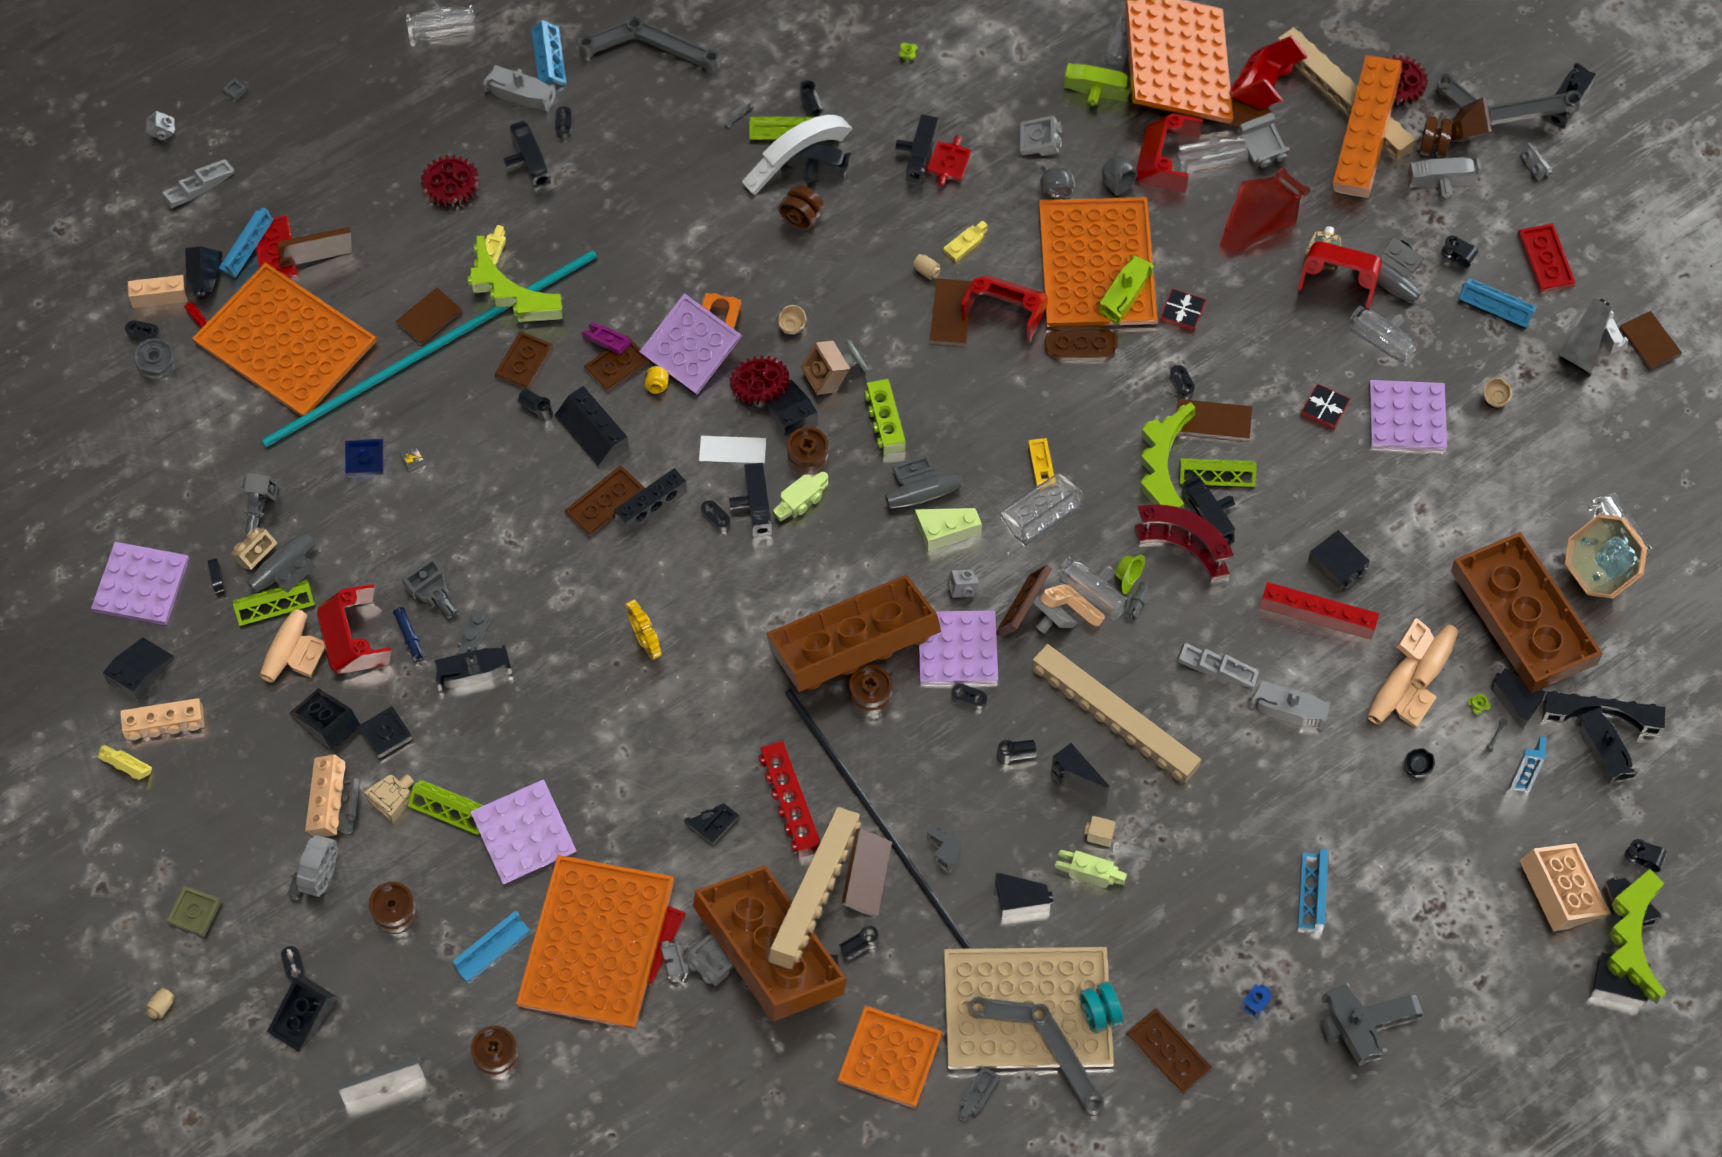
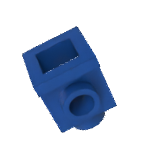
M1255 984L1242 1001L1241 1009L1258 1020L1271 1001L1272 994H1270V989L1265 985L1261 984L1258 986Z

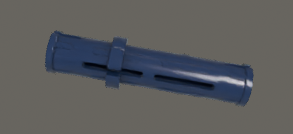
M400 607L401 612L396 608L393 614L405 638L404 643L406 647L409 648L414 661H418L417 656L419 660L423 659L425 654L419 644V636L415 634L405 608Z

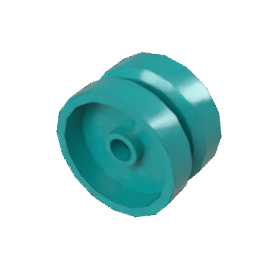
M1108 981L1097 984L1095 991L1090 987L1079 991L1081 1007L1093 1033L1105 1031L1107 1024L1111 1027L1123 1024V1013L1118 997Z

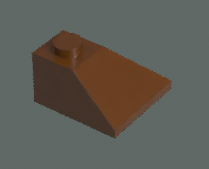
M1486 97L1464 105L1459 109L1452 122L1453 142H1470L1492 132Z

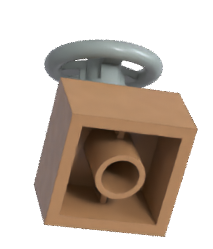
M850 339L846 340V344L851 352L844 355L841 354L833 340L816 342L801 364V369L817 395L835 393L850 368L856 364H859L864 372L868 370Z

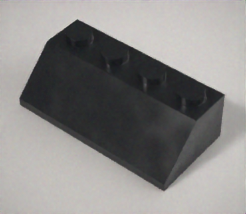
M584 386L568 395L555 414V418L598 468L629 448L628 436Z

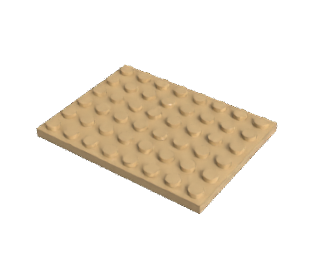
M1107 947L944 949L948 1069L1060 1067L1034 1024L973 1018L969 1013V1004L975 997L1046 1005L1083 1067H1113L1112 1027L1107 1024L1105 1031L1093 1033L1086 1021L1079 999V991L1089 987L1095 991L1097 984L1109 982ZM979 1003L973 1005V1009L976 1012L984 1010L983 1005ZM1038 1010L1034 1013L1038 1019L1045 1018L1043 1011Z

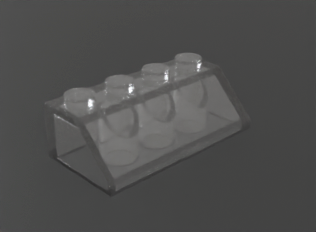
M1057 473L999 512L1014 537L1025 546H1028L1085 507V502L1081 489L1060 473Z

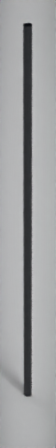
M792 689L786 690L785 694L885 838L892 841V848L963 949H973Z

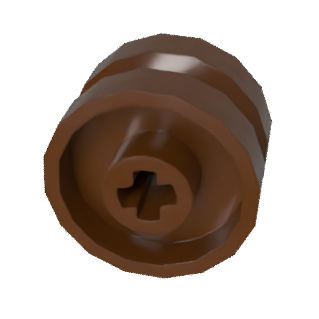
M1427 115L1420 155L1429 156L1434 145L1435 157L1445 159L1451 141L1453 120L1443 118L1439 129H1437V117Z
M799 184L792 186L778 206L781 217L787 223L804 231L812 228L816 218L825 209L823 200L816 192Z
M802 427L796 429L790 435L787 441L790 467L802 475H813L826 467L828 463V440L821 430L814 427Z
M865 665L858 668L852 674L849 681L850 702L858 712L866 715H876L883 712L892 700V679L889 673L882 667Z
M385 882L379 885L369 898L371 915L376 926L382 931L399 933L408 929L413 924L416 917V905L410 889L404 884Z
M497 1025L487 1026L474 1036L471 1043V1054L478 1071L483 1075L491 1078L504 1077L516 1067L519 1059L518 1047L512 1033L506 1028Z

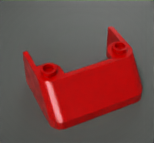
M1292 35L1256 50L1250 56L1232 85L1229 94L1233 99L1257 109L1265 110L1271 105L1281 102L1282 98L1273 88V85L1279 76L1288 75L1292 71L1294 63L1307 59V53Z
M1170 114L1149 124L1146 128L1137 163V178L1135 180L1143 185L1186 193L1189 174L1172 171V161L1160 155L1166 132L1199 139L1203 119Z
M1323 241L1314 242L1303 267L1297 288L1298 293L1302 294L1307 274H1318L1323 269L1324 262L1360 271L1358 277L1359 284L1363 288L1370 289L1366 303V311H1370L1382 269L1381 258L1377 255Z
M984 275L972 280L961 303L962 320L965 321L978 294H986L1023 306L1024 309L1032 312L1027 323V341L1030 342L1048 305V298L1043 292L991 275Z
M374 584L342 589L322 603L317 609V619L329 667L335 673L341 674L388 666L390 663L391 647L371 650L367 640L362 638L352 639L344 609L353 605L372 603L375 589Z

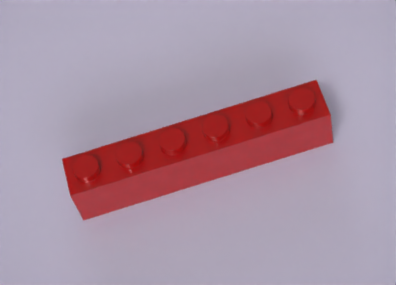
M1270 582L1266 583L1260 604V609L1369 640L1373 638L1380 614Z

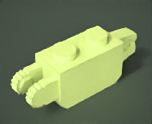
M821 472L813 478L810 475H803L781 492V503L773 510V515L781 522L790 516L795 518L798 515L804 514L809 506L821 500L822 491L829 485L828 474Z
M1060 850L1058 853L1059 857L1072 861V863L1056 861L1054 866L1059 870L1068 872L1069 876L1073 879L1102 888H1107L1108 884L1113 885V883L1124 885L1127 873L1118 871V867H1115L1112 861L1079 851L1072 853Z

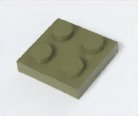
M183 886L166 921L172 926L205 937L222 901L218 897Z

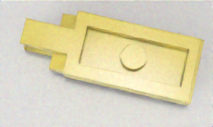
M984 221L977 224L976 227L972 225L943 248V252L954 262L959 261L982 242L984 233L988 231V225Z
M497 225L494 234L490 233L485 240L486 249L495 266L498 263L506 241L504 226Z
M106 745L100 747L98 758L112 764L116 769L130 774L132 778L140 780L151 774V766L124 751H115Z

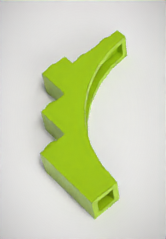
M477 236V243H474V254H478V259H474L475 268H471V275H468V286H472L473 293L490 292L491 301L495 300L496 307L513 306L514 315H518V322L563 319L561 294H545L531 291L507 279L490 259L484 236Z
M1191 402L1186 406L1182 405L1174 415L1167 416L1162 423L1156 418L1152 422H1147L1142 428V438L1150 447L1142 453L1141 464L1150 474L1141 480V491L1154 505H1170L1184 509V502L1176 493L1170 480L1168 458L1176 436L1184 425L1195 416V406Z
M1649 869L1618 895L1612 903L1614 911L1624 918L1609 933L1612 941L1616 945H1620L1621 948L1610 957L1607 965L1609 970L1621 979L1627 974L1630 981L1634 985H1638L1644 991L1645 996L1657 1004L1662 1000L1666 991L1656 980L1648 966L1643 951L1641 934L1647 906L1660 892L1664 882Z

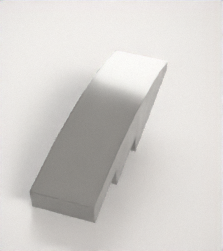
M225 159L194 170L193 176L178 181V186L163 191L161 197L170 208H174L219 185L232 176L235 170Z
M1186 642L1182 645L1177 658V662L1192 669L1251 689L1254 688L1259 674L1258 670L1226 654L1220 656L1206 648L1202 651Z

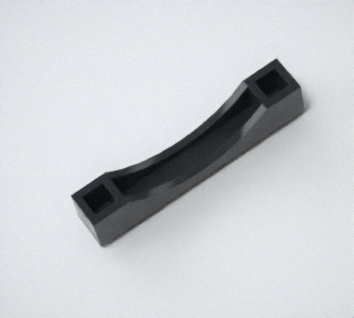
M1547 691L1543 700L1542 721L1563 723L1571 718L1601 707L1603 715L1615 717L1626 722L1640 734L1661 736L1665 729L1666 707L1659 706L1658 704L1647 705L1640 704L1637 701L1624 702L1615 698L1602 699L1598 696L1586 697L1577 693L1564 694L1559 691Z

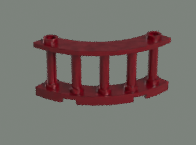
M1159 504L1138 506L1142 524H1136L1135 531L1139 544H1165V542L1174 544L1177 548L1196 556L1205 568L1211 581L1230 577V572L1224 560L1234 558V554L1224 536L1210 522L1189 510L1175 506Z

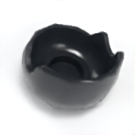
M1425 748L1413 749L1407 753L1404 760L1405 769L1416 778L1428 776L1435 767L1433 753H1430Z

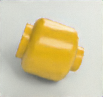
M658 366L649 368L645 373V388L653 394L664 392L668 387V372Z

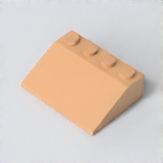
M1576 843L1535 848L1519 860L1553 931L1570 929L1611 914Z

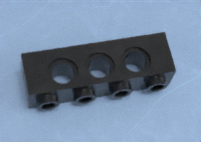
M675 468L614 509L616 522L626 533L630 532L687 492L686 480Z

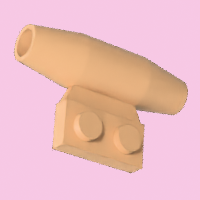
M293 609L280 626L262 665L260 677L263 680L273 683L287 664L293 671L310 678L312 677L325 652L323 640L311 635L302 636L307 619V614L303 611Z
M1418 618L1411 621L1396 647L1410 659L1419 661L1412 679L1415 687L1425 689L1440 673L1453 651L1458 636L1456 627L1445 625L1433 637L1430 632L1431 629Z
M1406 656L1390 673L1376 694L1367 714V718L1372 723L1380 725L1396 710L1399 718L1413 728L1419 725L1436 699V696L1426 689H1419L1412 685L1418 660L1410 659Z

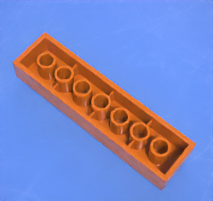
M1366 55L1333 180L1334 192L1365 198L1370 197L1402 72L1401 61Z

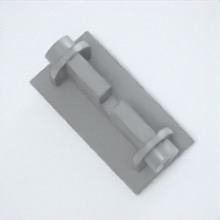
M1528 143L1520 153V157L1536 179L1540 181L1544 175L1548 177L1552 174V168L1549 167L1546 161L1542 160L1543 157L1538 152L1537 147Z
M675 937L672 943L669 941L662 942L661 951L664 961L672 960L671 963H666L665 965L669 979L672 982L680 980V977L681 981L684 982L689 970L687 963L682 958V944L678 943V939Z

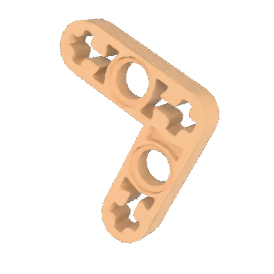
M1062 584L1045 589L1040 596L1041 602L1051 608L1068 604L1094 626H1100L1105 619L1101 611L1069 585Z

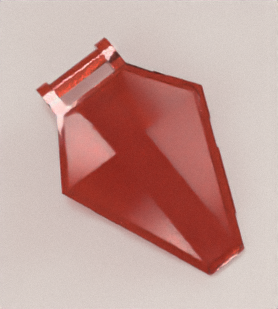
M1281 168L1272 177L1242 181L1220 245L1234 256L1297 227L1301 200L1309 194L1311 189L1306 185L1303 186L1290 176L1284 168ZM1280 179H1284L1299 192L1296 194L1283 184Z

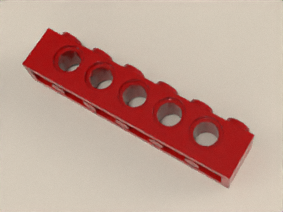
M783 740L760 747L761 755H758L761 766H765L767 770L765 772L767 783H771L773 786L771 793L774 801L778 800L780 805L777 807L780 818L785 819L784 829L787 836L791 835L792 841L790 844L793 853L797 852L799 859L815 854L821 841ZM775 763L781 765L778 768L772 767V765ZM784 780L787 781V784L780 785L778 782ZM789 797L794 799L792 802L785 801ZM799 815L800 818L795 820L791 816ZM800 832H805L807 835L804 837H799L797 834Z

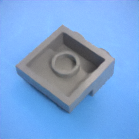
M1055 116L1020 122V153L1022 156L1038 152L1041 156L1058 153V148L1062 147V141L1059 137V133L1062 132V126Z
M709 934L692 948L686 958L688 968L692 971L697 970L707 984L712 983L714 986H717L729 976L730 971L734 968L712 934Z

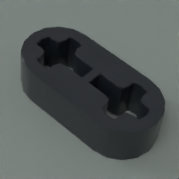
M566 106L559 107L555 113L556 135L560 139H567L572 134V112ZM562 126L566 128L564 132H562Z
M132 320L125 325L126 334L131 339L139 341L153 338L160 339V331L154 324Z
M1181 365L1173 366L1170 371V380L1181 398H1191L1195 389L1191 377L1185 367ZM1175 372L1181 374V379L1178 375H1175ZM1183 384L1186 387V389H1189L1188 392L1186 390H1183Z
M707 500L702 503L701 514L703 518L717 531H727L731 525L729 515L714 501ZM706 508H713V513L711 511L706 512ZM718 518H719L721 521H724V520H725V524H723V523H720V524H719Z
M218 559L208 560L214 592L225 591Z
M956 684L952 688L951 697L954 702L975 710L985 708L987 704L985 692L965 684ZM961 690L963 691V694H961V696L959 697L957 696V693H959ZM981 697V701H979V703H975V699Z
M294 946L285 947L281 952V959L287 979L292 983L294 976H292L294 974L293 968H296L299 973L298 977H306L298 949ZM292 952L294 955V962L292 963L288 958V953Z

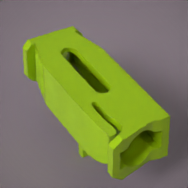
M1068 63L1064 88L1089 94L1087 102L1091 103V106H1094V104L1098 105L1099 97L1128 102L1129 94L1132 91L1131 77L1116 70Z
M1132 255L1130 262L1121 270L1099 303L1098 313L1106 316L1114 324L1119 325L1121 318L1129 312L1143 291L1148 276H1152L1154 265Z

